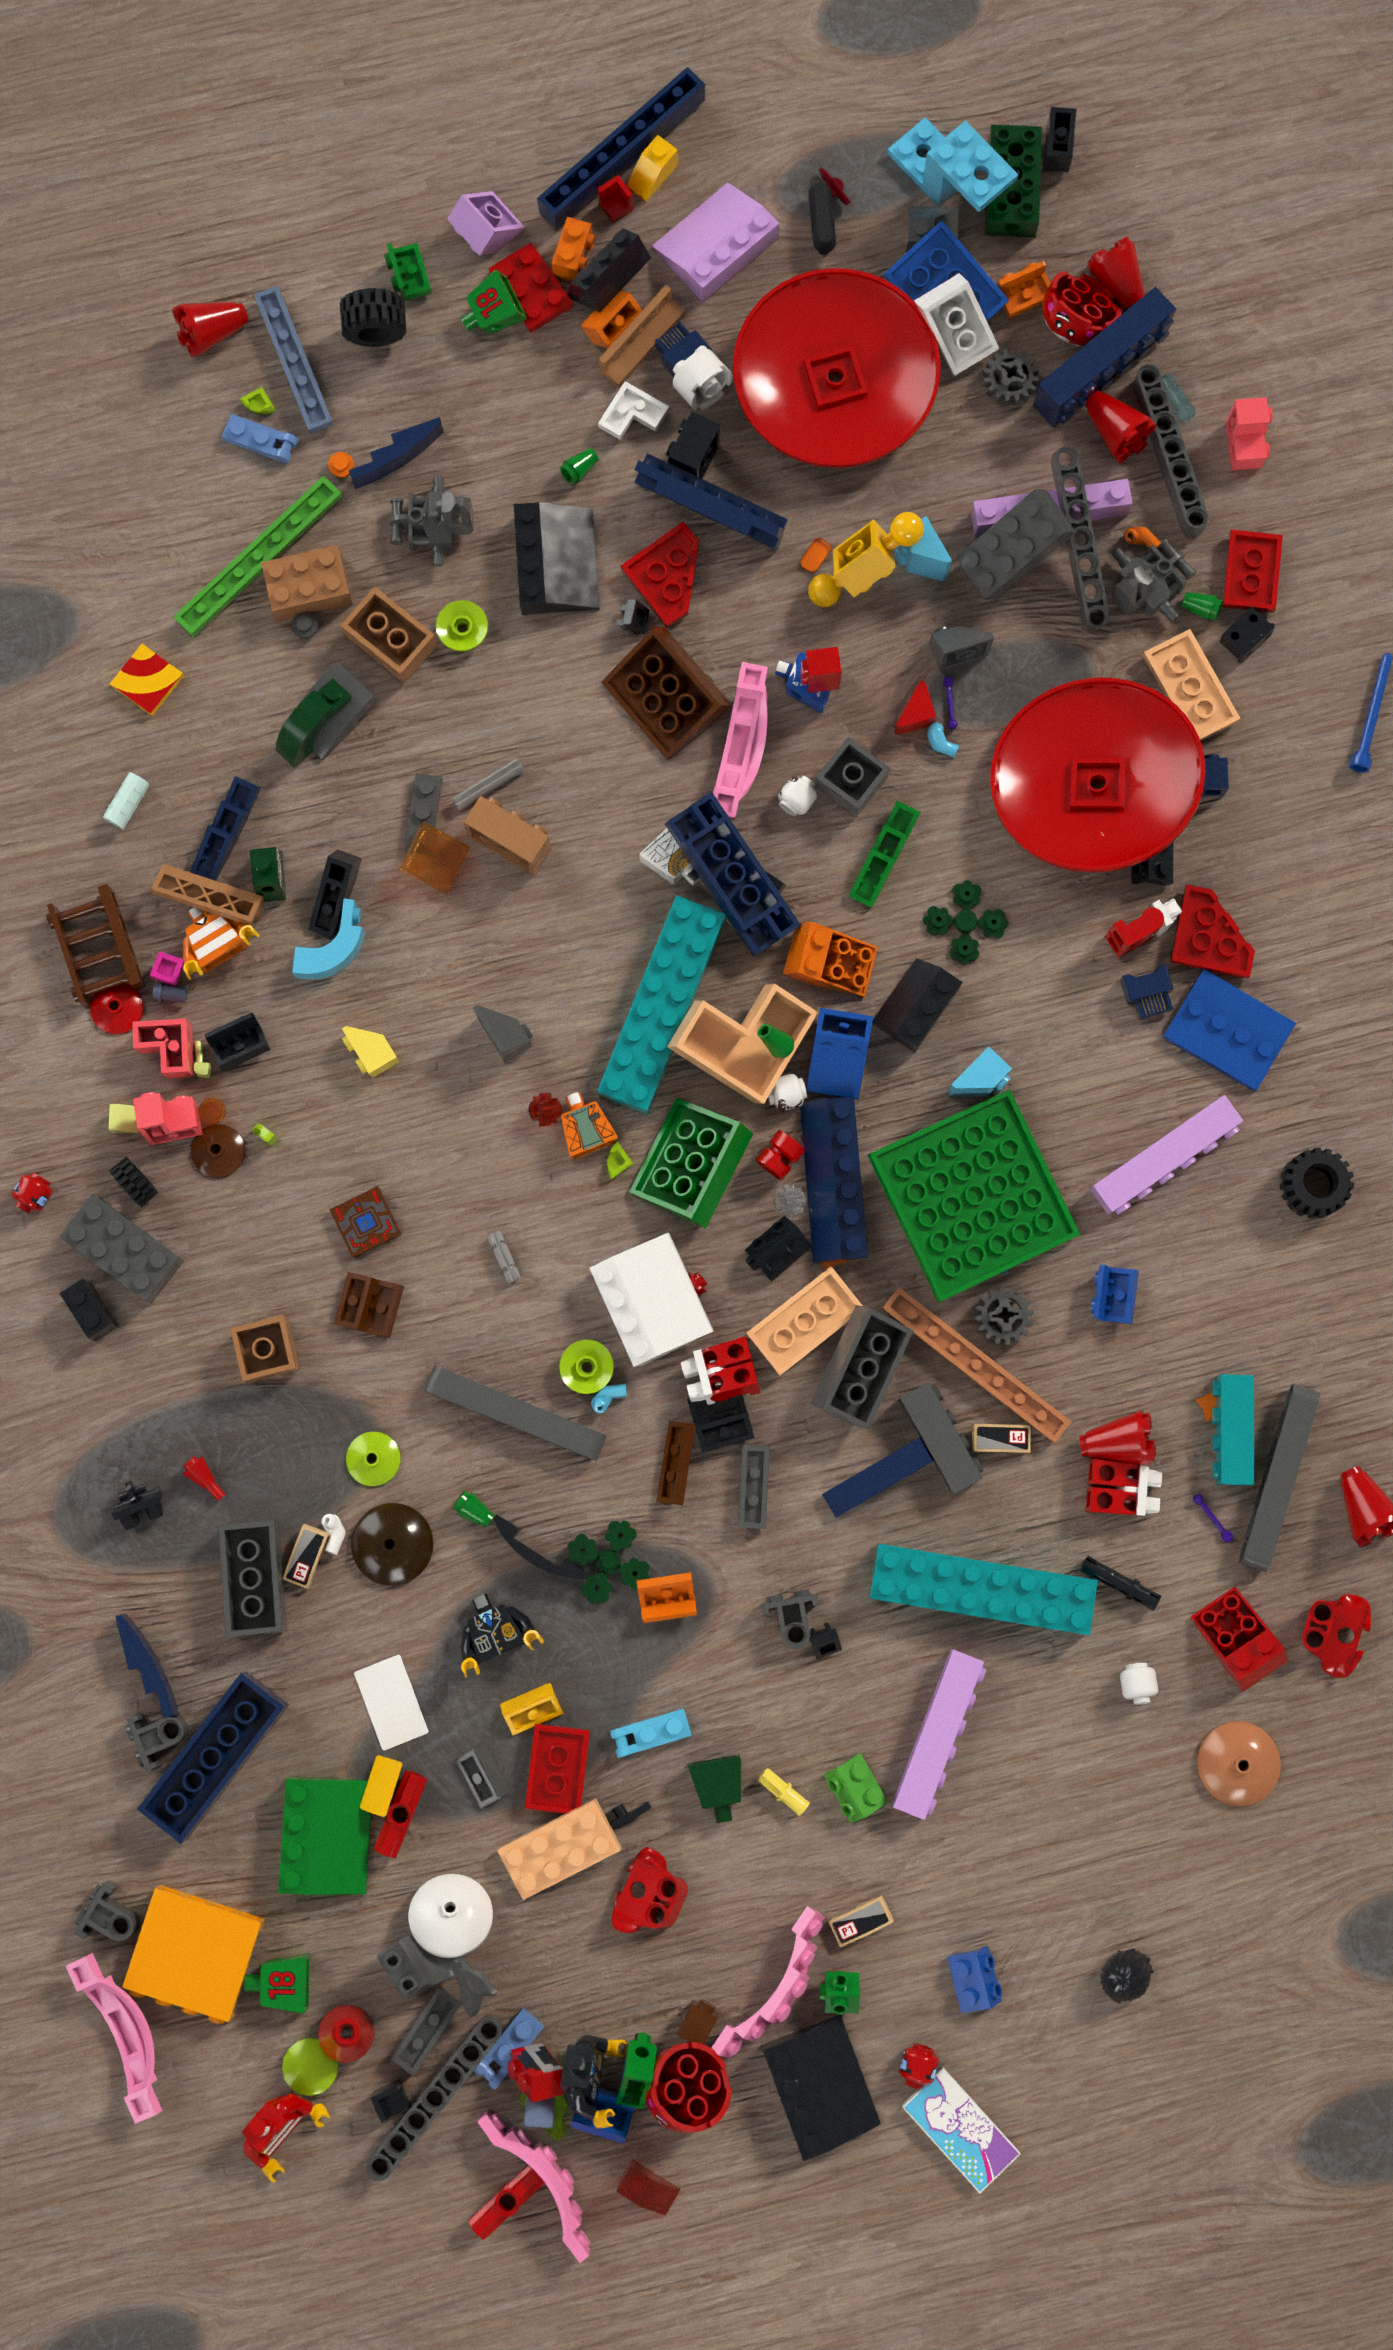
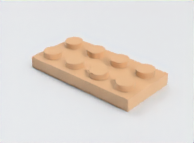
M1190 629L1143 653L1142 656L1164 695L1186 714L1193 724L1200 741L1239 722L1241 718Z
M830 1267L746 1334L777 1374L781 1376L847 1324L856 1305H863L835 1270Z
M595 1798L499 1847L497 1851L522 1900L621 1851L622 1847Z

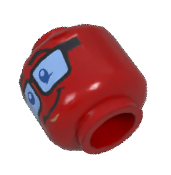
M34 1172L31 1175L24 1174L12 1191V1197L17 1200L15 1206L28 1214L31 1209L36 1212L42 1211L53 1193L49 1187L51 1183Z
M913 2043L912 2047H907L904 2050L899 2074L906 2079V2085L922 2089V2085L933 2083L939 2064V2059L934 2054V2049L922 2044Z

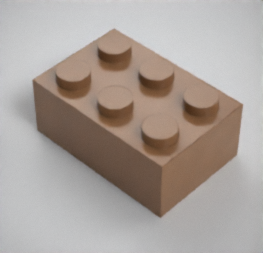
M338 545L261 562L271 609L277 622L293 619L302 612L314 614L353 604Z
M373 587L340 625L347 639L403 684L437 647L435 635L376 587Z
M480 796L463 822L468 837L535 876L552 850L549 836H547L548 832L537 824H534L533 827L524 822L525 818L513 810L509 813L502 809V804L494 798L489 797L485 799Z

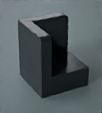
M400 2079L374 2091L370 2097L381 2124L387 2122L391 2116L411 2107Z

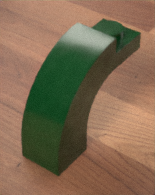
M333 678L317 692L313 690L301 701L284 723L276 741V751L294 768L297 767L313 753V744L317 734L337 712L351 701V695Z

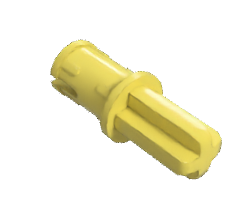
M768 1768L759 1776L758 1781L776 1796L778 1802L781 1800L798 1816L806 1810L810 1802L791 1788L792 1784L790 1782L787 1784Z

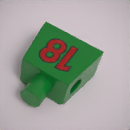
M497 269L467 295L466 300L472 311L461 317L468 331L480 326L482 330L489 334H494L527 319L507 276Z
M310 1954L264 1961L261 1964V1974L245 1975V1992H260L261 2006L305 2013L309 2009Z

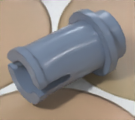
M163 982L154 984L153 999L158 1000V1002L162 1003L163 1000L186 1003L187 986L175 987L164 985Z

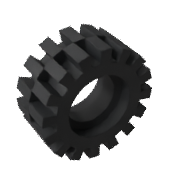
M124 1157L109 1170L118 1184L141 1207L158 1194L153 1184L127 1157Z

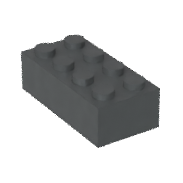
M1034 489L956 558L985 599H998L1075 534L1076 531L1046 490Z
M95 1194L90 1196L59 1236L144 1301L151 1304L184 1262L183 1259Z
M856 1305L810 1404L854 1426L869 1430L913 1334V1330L869 1307Z
M270 1520L219 1525L226 1637L287 1631L279 1521Z

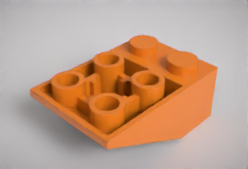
M812 921L800 923L801 926L794 930L783 975L807 984L864 998L878 947Z

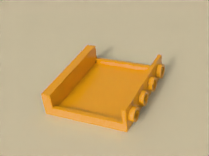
M159 1885L154 1889L122 1988L128 1989V1993L134 1997L145 1998L146 1995L155 1998V2003L162 2006L171 2007L172 2004L182 2007V2012L190 2015H198V2013L208 2015V2020L214 2023L224 2024L225 2021L230 2022L234 2018L235 2013L233 2011L265 1918Z

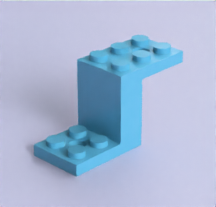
M925 117L890 146L887 151L889 157L938 207L959 191L980 212L1018 179V174L966 120L944 137ZM919 149L928 150L926 158L919 157L916 152ZM984 171L988 178L978 180L975 177L976 172Z

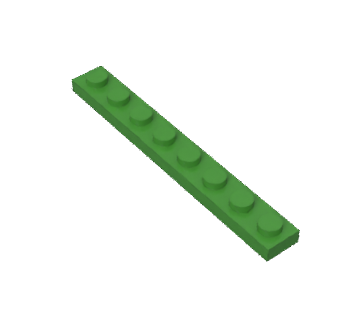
M322 476L173 616L175 621L194 638L263 573L261 562L280 557L343 497L342 493L328 479Z

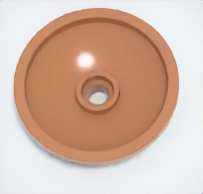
M1234 1721L1221 1724L1207 1734L1198 1751L1197 1770L1203 1786L1217 1800L1232 1806H1249L1260 1802L1272 1792L1280 1776L1281 1760L1276 1744L1264 1730L1250 1723ZM1241 1760H1245L1247 1763L1245 1770L1238 1768V1763Z

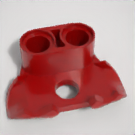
M1344 1594L1338 1601L1319 1600L1312 1604L1302 1635V1642L1310 1653L1321 1659V1667L1328 1675L1335 1678H1346L1355 1670L1364 1652L1361 1650L1356 1652L1361 1633L1363 1629L1367 1632H1370L1371 1608L1369 1602L1355 1594ZM1318 1606H1326L1329 1608L1331 1616L1326 1621H1320L1314 1615L1315 1609ZM1341 1628H1349L1353 1631L1354 1639L1351 1643L1344 1644L1339 1641L1337 1635ZM1312 1632L1319 1633L1323 1638L1322 1645L1317 1648L1309 1646L1306 1641L1307 1636Z
M644 1847L639 1851L627 1869L630 1875L623 1891H618L616 1894L611 1923L615 1930L622 1933L636 1932L642 1926L658 1929L670 1928L676 1922L688 1893V1886L685 1880L680 1877H674L667 1870L665 1858L654 1849ZM636 1882H642L645 1886V1894L641 1898H635L632 1894V1886ZM671 1882L676 1886L673 1896H669L667 1890ZM660 1908L663 1909L665 1915L661 1923L656 1918L657 1911Z

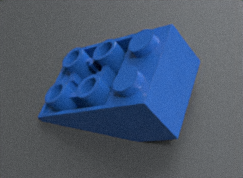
M820 1008L806 1092L842 1098L854 1097V1100H859L873 1016Z

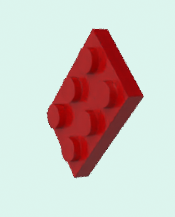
M532 242L488 268L489 274L497 269L507 276L527 317L522 322L529 333L534 332L573 308V302Z
M1230 530L1222 607L1249 610L1253 607L1259 612H1275L1283 535Z
M535 1723L525 1809L568 1813L582 1806L590 1730Z

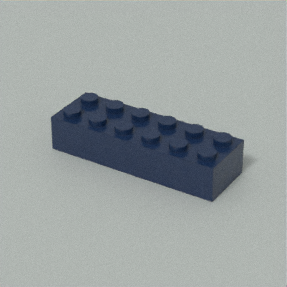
M1155 286L1039 383L1033 407L1053 428L1060 422L1062 424L1066 423L1073 416L1074 410L1079 406L1081 408L1085 407L1086 401L1094 392L1098 390L1104 391L1112 383V378L1117 374L1122 376L1128 371L1132 365L1131 363L1136 358L1141 360L1148 354L1151 349L1150 347L1155 342L1160 344L1167 338L1170 333L1168 331L1169 327L1174 323L1173 317L1176 307Z
M247 1671L240 1673L137 1810L180 1844L187 1841L288 1708L289 1704Z

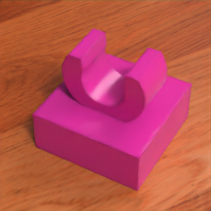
M159 951L150 977L176 987L183 971L184 959Z

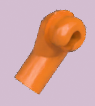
M1132 527L1124 532V540L1131 545H1145L1147 548L1154 545L1158 549V546L1161 544L1146 527Z

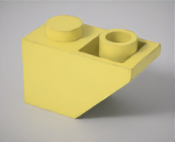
M349 1026L342 1028L346 1035L342 1040L349 1052L355 1050L359 1059L355 1060L363 1074L368 1072L374 1078L399 1063L384 1035Z

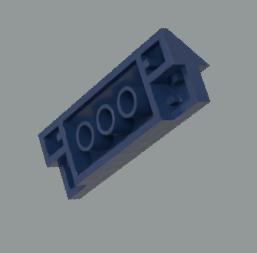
M648 453L643 462L638 460L634 469L638 472L634 483L778 550L788 519Z
M713 792L702 797L665 823V826L723 913L726 914L727 919L753 957L801 926Z
M826 1097L805 1102L800 1107L803 1148L805 1149L804 1162L813 1263L868 1258L854 1097L834 1099Z

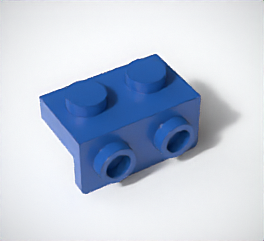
M1107 1265L1099 1266V1271L1096 1272L1094 1284L1097 1287L1096 1298H1093L1091 1303L1093 1318L1101 1322L1133 1324L1138 1270L1113 1268Z
M988 1946L981 1947L975 1951L951 1954L947 1957L961 2013L992 2009L1002 2002V1988L1000 1983L997 1982L994 1971L995 1961L992 1954H990Z
M599 2086L596 2101L597 2111L612 2109L615 2116L607 2117V2121L613 2126L599 2129L595 2127L593 2119L588 2120L574 2113L570 2127L624 2144L635 2108L616 2104L617 2093L602 2089Z

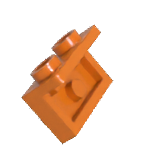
M1044 261L1037 264L1035 262L1030 263L1022 271L1015 274L1008 273L998 281L997 286L1009 299V302L1003 306L1009 319L1042 305L1044 294L1050 285V281L1045 273L1046 264Z
M691 1572L637 1580L643 1623L697 1615Z

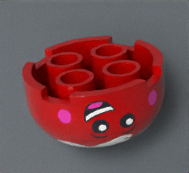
M1068 271L1058 273L1047 288L1042 301V313L1049 329L1061 340L1084 347L1121 316L1122 312L1113 302L1115 296L1099 281L1083 273L1080 277L1071 276Z
M696 2042L674 2045L661 2052L655 2058L652 2084L646 2093L647 2105L655 2119L667 2129L684 2134L700 2132L716 2125L725 2115L732 2095V2087L729 2085V2078L725 2069L727 2066L723 2059L710 2047Z

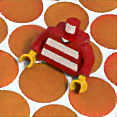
M292 2093L269 2100L242 2131L246 2138L243 2146L245 2156L260 2169L262 2168V2171L271 2182H276L272 2176L273 2173L277 2170H281L282 2173L285 2171L276 2159H270L269 2157L276 2152L305 2116L310 2115L316 2127H323L324 2124L321 2117L326 2116L330 2118L325 2105L319 2103L313 2106L312 2102Z

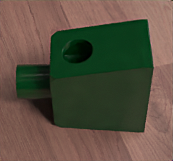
M740 1754L688 1763L689 1772L702 1809L714 1807L716 1823L732 1821L730 1804L741 1802Z

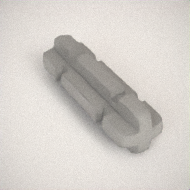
M496 1231L488 1236L490 1245L494 1247L493 1251L501 1269L505 1271L503 1274L507 1282L512 1283L520 1278V1273L517 1267H514L515 1262L507 1245L504 1244L505 1240L502 1233Z

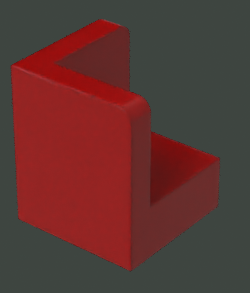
M619 175L597 189L598 204L612 223L634 210L633 194Z

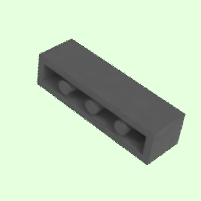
M928 1382L898 1399L917 1434L922 1438L932 1455L933 1462L952 1495L983 1479L980 1473L984 1470L976 1457L971 1458L967 1449L970 1448V1445L964 1434L958 1435L953 1425L957 1422L949 1409L945 1411L940 1403L943 1397L936 1385L931 1387Z

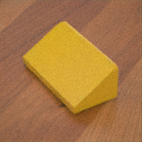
M551 1683L519 1695L500 1705L502 1715L512 1736L534 1727L535 1723L541 1724L563 1714Z
M380 1755L376 1756L360 1804L362 1810L382 1817L386 1816L401 1771L402 1762Z

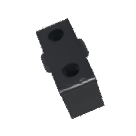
M1251 607L1222 634L1220 643L1238 659V663H1243L1272 636L1275 624L1269 623Z

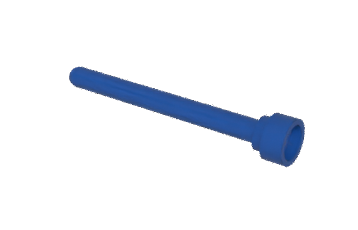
M1385 653L1382 656L1359 750L1355 751V754L1350 759L1349 768L1356 772L1366 773L1371 768L1372 759L1370 758L1369 750L1393 659L1390 653Z

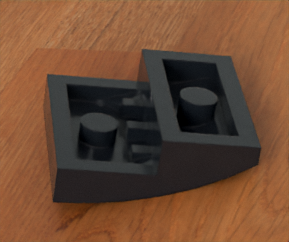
M743 1395L731 1397L724 1401H715L714 1404L710 1405L707 1404L706 1400L691 1402L690 1398H687L702 1453L755 1438Z

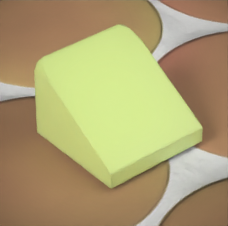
M110 1104L109 1131L112 1133H139L134 1106Z

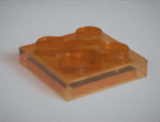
M422 822L399 870L443 894H448L470 846Z

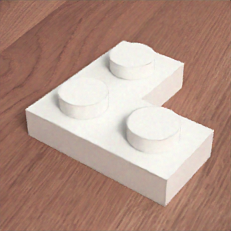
M625 381L598 422V427L621 440L633 420L656 432L668 414L669 406Z

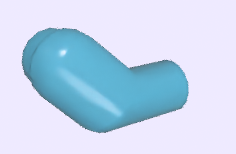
M938 722L932 723L927 729V737L931 748L955 758L959 745L946 741L942 724Z
M626 1384L608 1385L598 1391L591 1401L593 1411L602 1414L607 1410L613 1399L627 1397Z

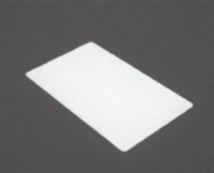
M400 1655L354 1672L383 1751L429 1732Z

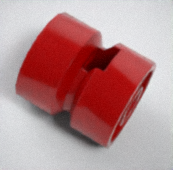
M778 1130L769 1141L770 1147L764 1148L755 1161L772 1176L782 1181L791 1170L790 1164L797 1163L805 1153V1149L792 1137Z

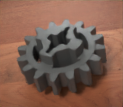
M1015 348L1012 354H1009L1007 349L1003 350L1002 356L994 353L993 361H987V369H984L982 376L985 378L983 387H989L987 395L995 394L994 402L996 403L1003 399L1004 406H1007L1009 401H1013L1014 405L1018 406L1020 398L1027 402L1028 394L1034 395L1035 386L1039 382V378L1036 377L1039 369L1036 367L1032 368L1035 360L1030 359L1027 361V353L1024 352L1021 356L1017 355L1018 351Z
M1003 1286L999 1287L998 1294L992 1289L989 1290L990 1298L982 1296L980 1301L984 1305L976 1306L975 1308L976 1311L981 1313L980 1316L974 1318V1321L982 1323L977 1329L978 1332L985 1330L987 1334L984 1339L987 1340L991 1336L994 1337L995 1345H998L1002 1339L1005 1346L1010 1345L1011 1338L1018 1343L1020 1341L1019 1334L1027 1336L1029 1333L1025 1326L1033 1325V1322L1028 1320V1317L1032 1316L1034 1311L1027 1310L1026 1308L1031 1304L1030 1300L1023 1302L1021 1299L1024 1293L1021 1292L1017 1296L1014 1295L1013 1287L1009 1289L1008 1293L1005 1292ZM1009 1299L1014 1301L1020 1309L1012 1307L1009 1304ZM994 1300H997V1308L992 1312H987L989 1305ZM1002 1309L1005 1310L1006 1314L1014 1315L1007 1319L1006 1323H1004L1002 1318L995 1317L1002 1312ZM1022 1320L1018 1329L1012 1332L1014 1321ZM988 1323L995 1324L999 1328L1000 1333L994 1331Z

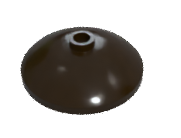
M399 1503L382 1504L365 1513L355 1526L351 1540L353 1559L359 1570L370 1580L388 1586L405 1584L418 1577L429 1564L434 1547L433 1534L426 1519L412 1507ZM388 1539H393L395 1542V1546L391 1550L387 1549L385 1545Z

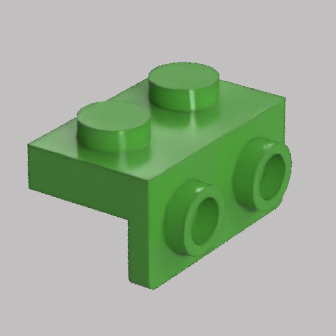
M861 1753L824 1773L829 1789L835 1794L843 1814L851 1823L866 1818L888 1803Z

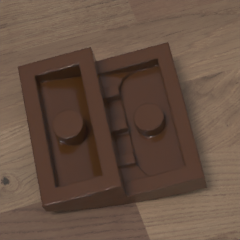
M348 1272L334 1324L390 1338L404 1286Z

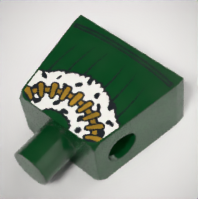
M277 847L250 850L252 884L255 893L263 896V902L286 900L282 850ZM264 887H273V889L264 890Z

